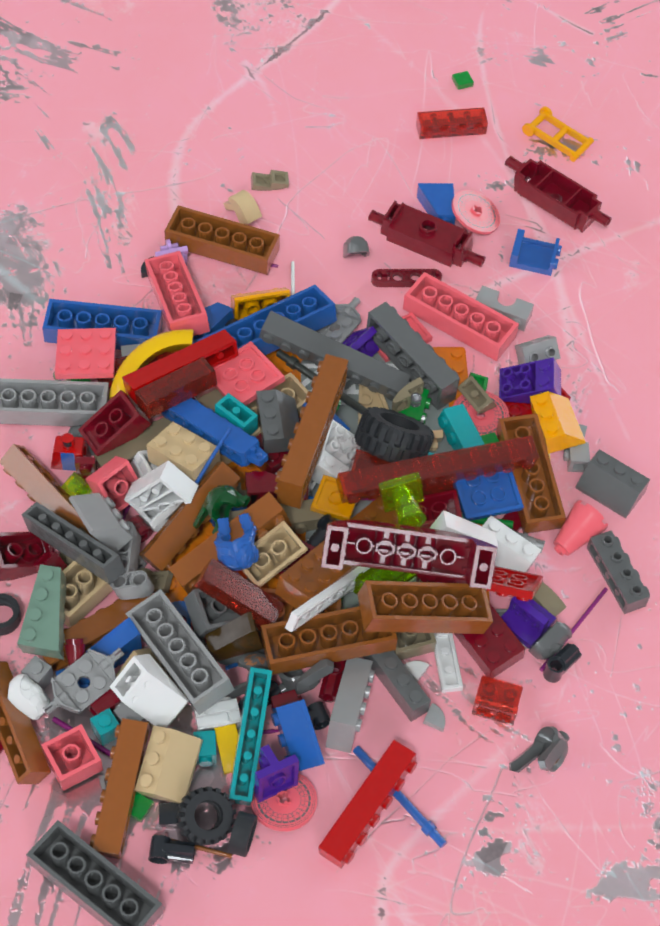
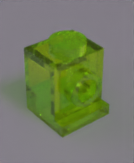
M73 472L61 487L70 496L89 494L92 491L85 478L76 472Z

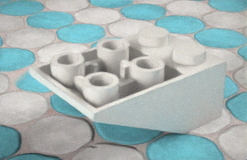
M334 420L331 423L311 478L318 484H320L323 474L350 482L361 447L356 444L354 434Z
M150 654L133 656L110 686L125 705L154 726L168 728L189 702Z

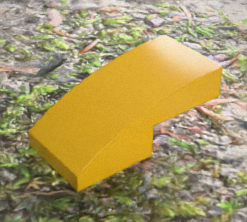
M236 724L214 728L224 775L232 773L238 738Z

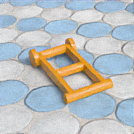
M546 106L539 110L540 114L531 123H525L522 127L525 135H536L569 156L572 162H575L594 142L592 137H585L553 117L551 109ZM544 119L560 129L553 137L537 128ZM566 133L583 143L576 151L559 142Z

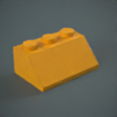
M283 287L231 295V308H233L234 318L240 320L289 297L290 290Z
M549 391L530 396L532 413H537L548 454L586 443L569 398Z

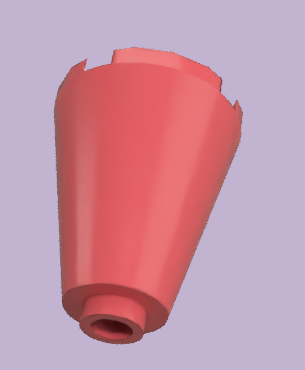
M581 500L575 502L553 542L555 551L562 556H569L588 543L591 537L601 534L608 527L607 523L604 525L602 522L604 519L602 514L588 503L585 506L580 504Z

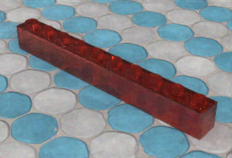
M531 435L341 472L337 475L336 483L342 503L348 502L353 504L361 499L368 498V500H373L386 494L394 496L401 491L413 492L422 487L433 488L438 484H453L462 479L469 481L477 476L485 475V477H489L497 472L504 471V473H509L522 467L523 469H529L536 464L539 455Z

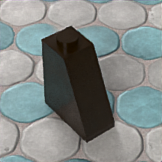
M247 612L205 635L207 643L204 646L216 662L263 649L260 632L252 612Z

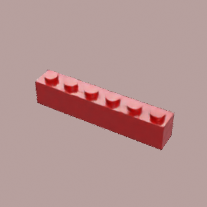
M225 329L123 376L125 392L138 404L239 356L237 342Z
M393 740L319 845L318 849L321 856L341 869L345 863L348 865L355 856L354 850L358 845L362 846L367 839V831L370 827L374 828L380 820L379 814L383 808L385 810L388 809L393 801L392 795L395 791L399 792L405 784L404 778L408 773L412 774L418 764L415 752Z

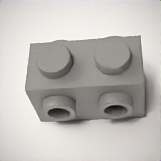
M547 335L515 345L519 364L552 357L555 360L561 358L555 336Z

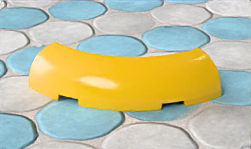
M181 329L164 332L137 346L117 370L110 389L109 399L120 390L125 392L123 376L146 366L157 356L165 352L181 350L192 345L194 330Z

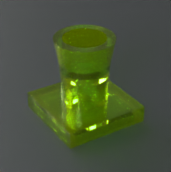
M418 472L379 483L385 513L395 510L398 524L420 527L425 523L426 516L418 504L424 501L421 478Z

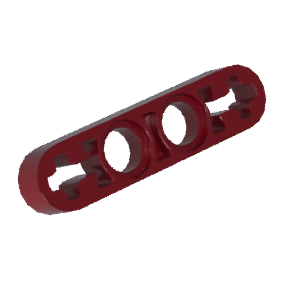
M376 269L372 272L371 283L375 287H412L416 280L411 278L412 276L420 277L426 272L442 281V273L437 269ZM400 276L402 280L397 281L393 277Z

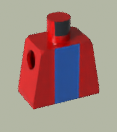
M65 433L55 438L51 469L76 471V456L91 457V452L84 438L73 437L71 433Z

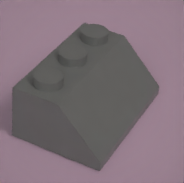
M277 389L256 391V407L263 451L266 453L289 451L288 444L290 438H294V428L296 422H299L295 398Z
M599 449L587 465L575 488L626 519L645 494L650 479Z

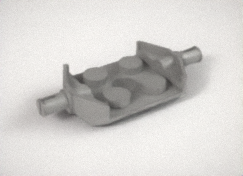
M354 297L349 304H335L337 321L316 332L343 343L361 323L360 314L355 309L360 304V299Z
M118 648L111 655L106 656L88 649L87 653L58 676L52 677L51 683L54 698L43 707L46 714L49 715L58 707L59 709L62 707L70 712L79 714L111 689L110 686L116 679L114 662L124 656L123 651ZM79 679H89L90 685L87 688H80L77 684Z

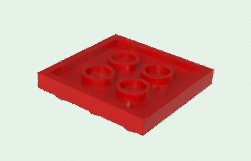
M495 566L491 589H486V592H496V595L503 597L508 595L516 596L518 600L529 601V599H533L542 585L543 576Z

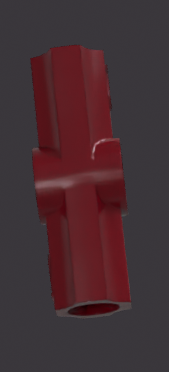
M346 660L334 662V668L339 669V671L332 672L323 677L318 696L323 701L335 702Z

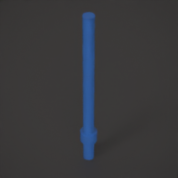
M360 746L353 749L354 754L372 771L376 766L375 762ZM395 791L393 796L422 827V832L427 837L430 836L440 848L444 847L447 841L436 830L437 827L432 821H428L401 791Z

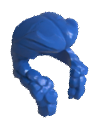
M249 513L239 515V522L244 530V535L232 542L230 541L231 535L229 534L231 532L229 518H218V533L214 541L218 561L231 571L244 570L251 567L253 563L258 562L259 550L254 544L257 527L253 526L254 523Z

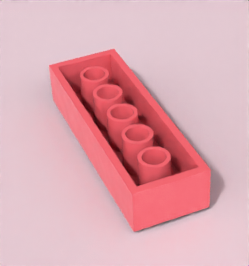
M176 251L145 259L148 279L162 310L168 330L193 329V336L210 332L206 310L181 252Z
M426 272L420 276L404 295L403 310L409 313L412 312L421 320L495 361H498L516 338L519 323Z

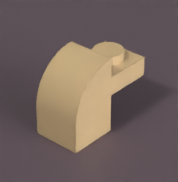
M241 190L230 196L228 201L223 203L226 210L235 211L239 223L250 224L262 217L255 199L246 190Z

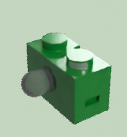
M423 388V394L413 393L411 395L410 407L398 413L413 417L425 425L427 413L424 412L425 409L430 408L432 399L428 398L429 390Z

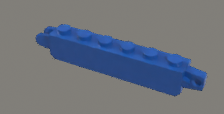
M172 387L157 394L155 399L157 404L159 403L163 417L179 424L216 446L227 428H232L219 451L239 466L244 467L253 463L261 467L268 461V454L260 448L259 440L255 436H250L242 428L236 427L226 418L217 415L212 409L201 405L198 400L187 396L185 392Z

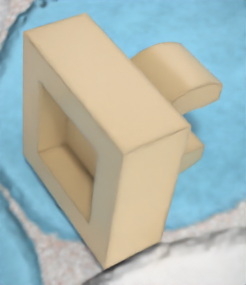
M432 430L434 440L429 451H437L438 442H441L443 439V430Z

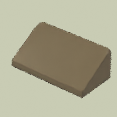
M472 375L458 386V390L478 414L497 406Z

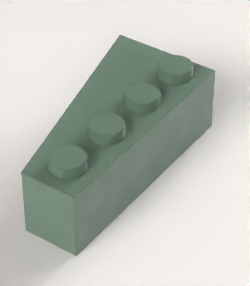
M40 564L17 642L23 653L64 660L66 576L60 567Z

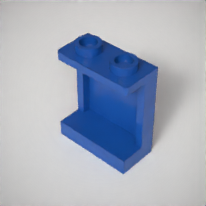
M518 229L509 267L551 276L552 270L557 269L559 259H556V256H560L562 248L559 245L560 238H556L555 244L525 238V230Z

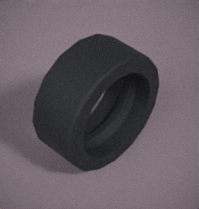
M4 593L0 594V606L10 607L13 611V616L8 621L0 623V636L13 632L21 622V610L17 600L11 595Z
M239 811L231 832L228 853L242 857L247 856L257 825V815Z

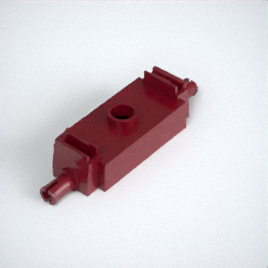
M509 156L506 159L505 166L516 171L514 191H517L521 197L523 196L573 227L574 230L580 229L581 233L594 221H597L604 227L610 224L612 217L600 211L602 202L597 200L598 195L541 160L537 163L529 159L526 163H522L513 158V156Z
M396 200L385 215L375 210H372L369 214V221L382 225L380 234L387 236V241L449 267L452 264L462 267L463 263L468 261L482 267L485 262V256L472 252L473 232L468 233V230L464 227L461 228L410 207L403 202L400 205Z

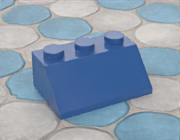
M296 700L272 708L271 719L274 726H278L280 732L278 741L281 748H285L287 756H284V759L295 754L299 760V771L325 764L305 700Z

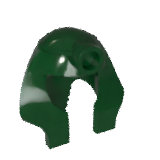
M218 485L208 493L198 516H196L193 522V527L197 529L207 515H209L216 522L215 528L212 531L214 534L218 531L217 519L229 518L228 521L230 522L231 509L233 507H247L251 497L240 494L232 486Z

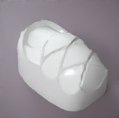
M27 674L16 675L10 681L8 700L26 716L33 720H38L45 713L43 707L50 703V699L40 685L32 681Z

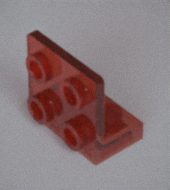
M482 676L472 714L513 726L523 687Z

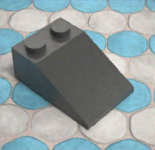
M249 578L194 589L184 598L195 634L198 638L206 637V634L247 612H252L255 621L262 618Z

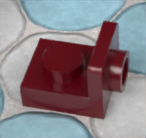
M75 457L76 486L89 487L85 479L98 470L96 457Z

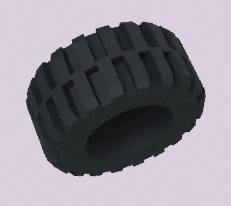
M368 407L363 411L354 438L356 444L361 446V449L382 460L384 459L401 466L419 467L425 463L434 440V434L427 425L415 420L413 417L391 409Z

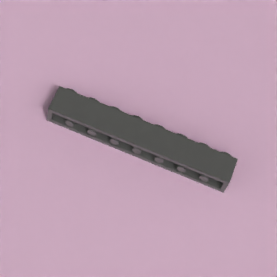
M270 311L259 335V338L264 342L274 344L285 352L294 353L300 359L309 360L315 363L316 366H318L319 361L324 360L326 354L349 360L347 378L351 382L361 384L372 392L383 394L392 401L397 393L407 385L411 375L273 311Z

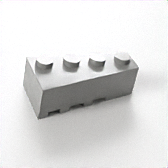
M362 658L346 660L329 722L326 748L351 753L355 734L360 732L362 719H359L360 715L364 716L367 703L364 702V698L368 699L371 686H368V682L373 683L375 670H371L373 661Z

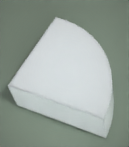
M411 661L404 664L417 682L429 668V664L422 661Z

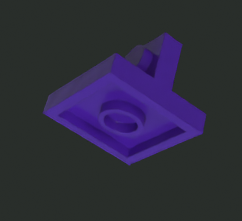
M373 326L353 332L342 343L370 357L380 350L371 338L377 332Z
M516 596L511 599L509 609L501 616L517 639L529 649L556 621L555 616L533 599L521 601L516 599Z
M269 744L261 747L260 758H258L260 770L255 772L254 796L258 803L277 795L278 792L297 786L299 760L295 754L278 761Z

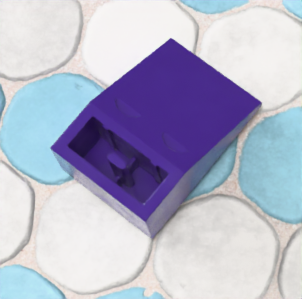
M554 357L500 369L499 398L505 402L531 404L530 396L547 391L561 396V369Z

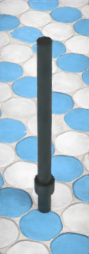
M282 350L276 353V356L286 362V365L291 369H296L311 380H313L314 375L317 376L316 373L302 365L296 357L289 356ZM342 393L340 400L360 414H363V411L367 408L345 393Z

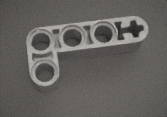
M126 521L131 527L129 532L133 538L116 552L119 554L125 572L112 582L110 586L121 600L145 598L153 593L154 585L145 571L137 570L141 536L133 523Z

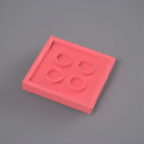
M116 328L58 329L55 379L114 378Z
M251 341L238 349L239 356L204 372V376L223 396L230 393L245 406L256 400V391L272 390L285 381V376Z

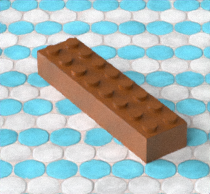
M326 354L324 360L319 361L317 368L319 373L317 376L314 375L311 384L313 389L308 391L305 402L307 405L301 409L300 423L296 422L294 438H290L288 455L284 454L282 471L278 470L275 482L277 484L274 493L277 494L278 503L301 509L346 385L349 362L347 359Z
M381 495L350 519L400 524L397 507ZM323 541L279 576L275 594L297 609L358 566L343 564L342 570L322 568Z

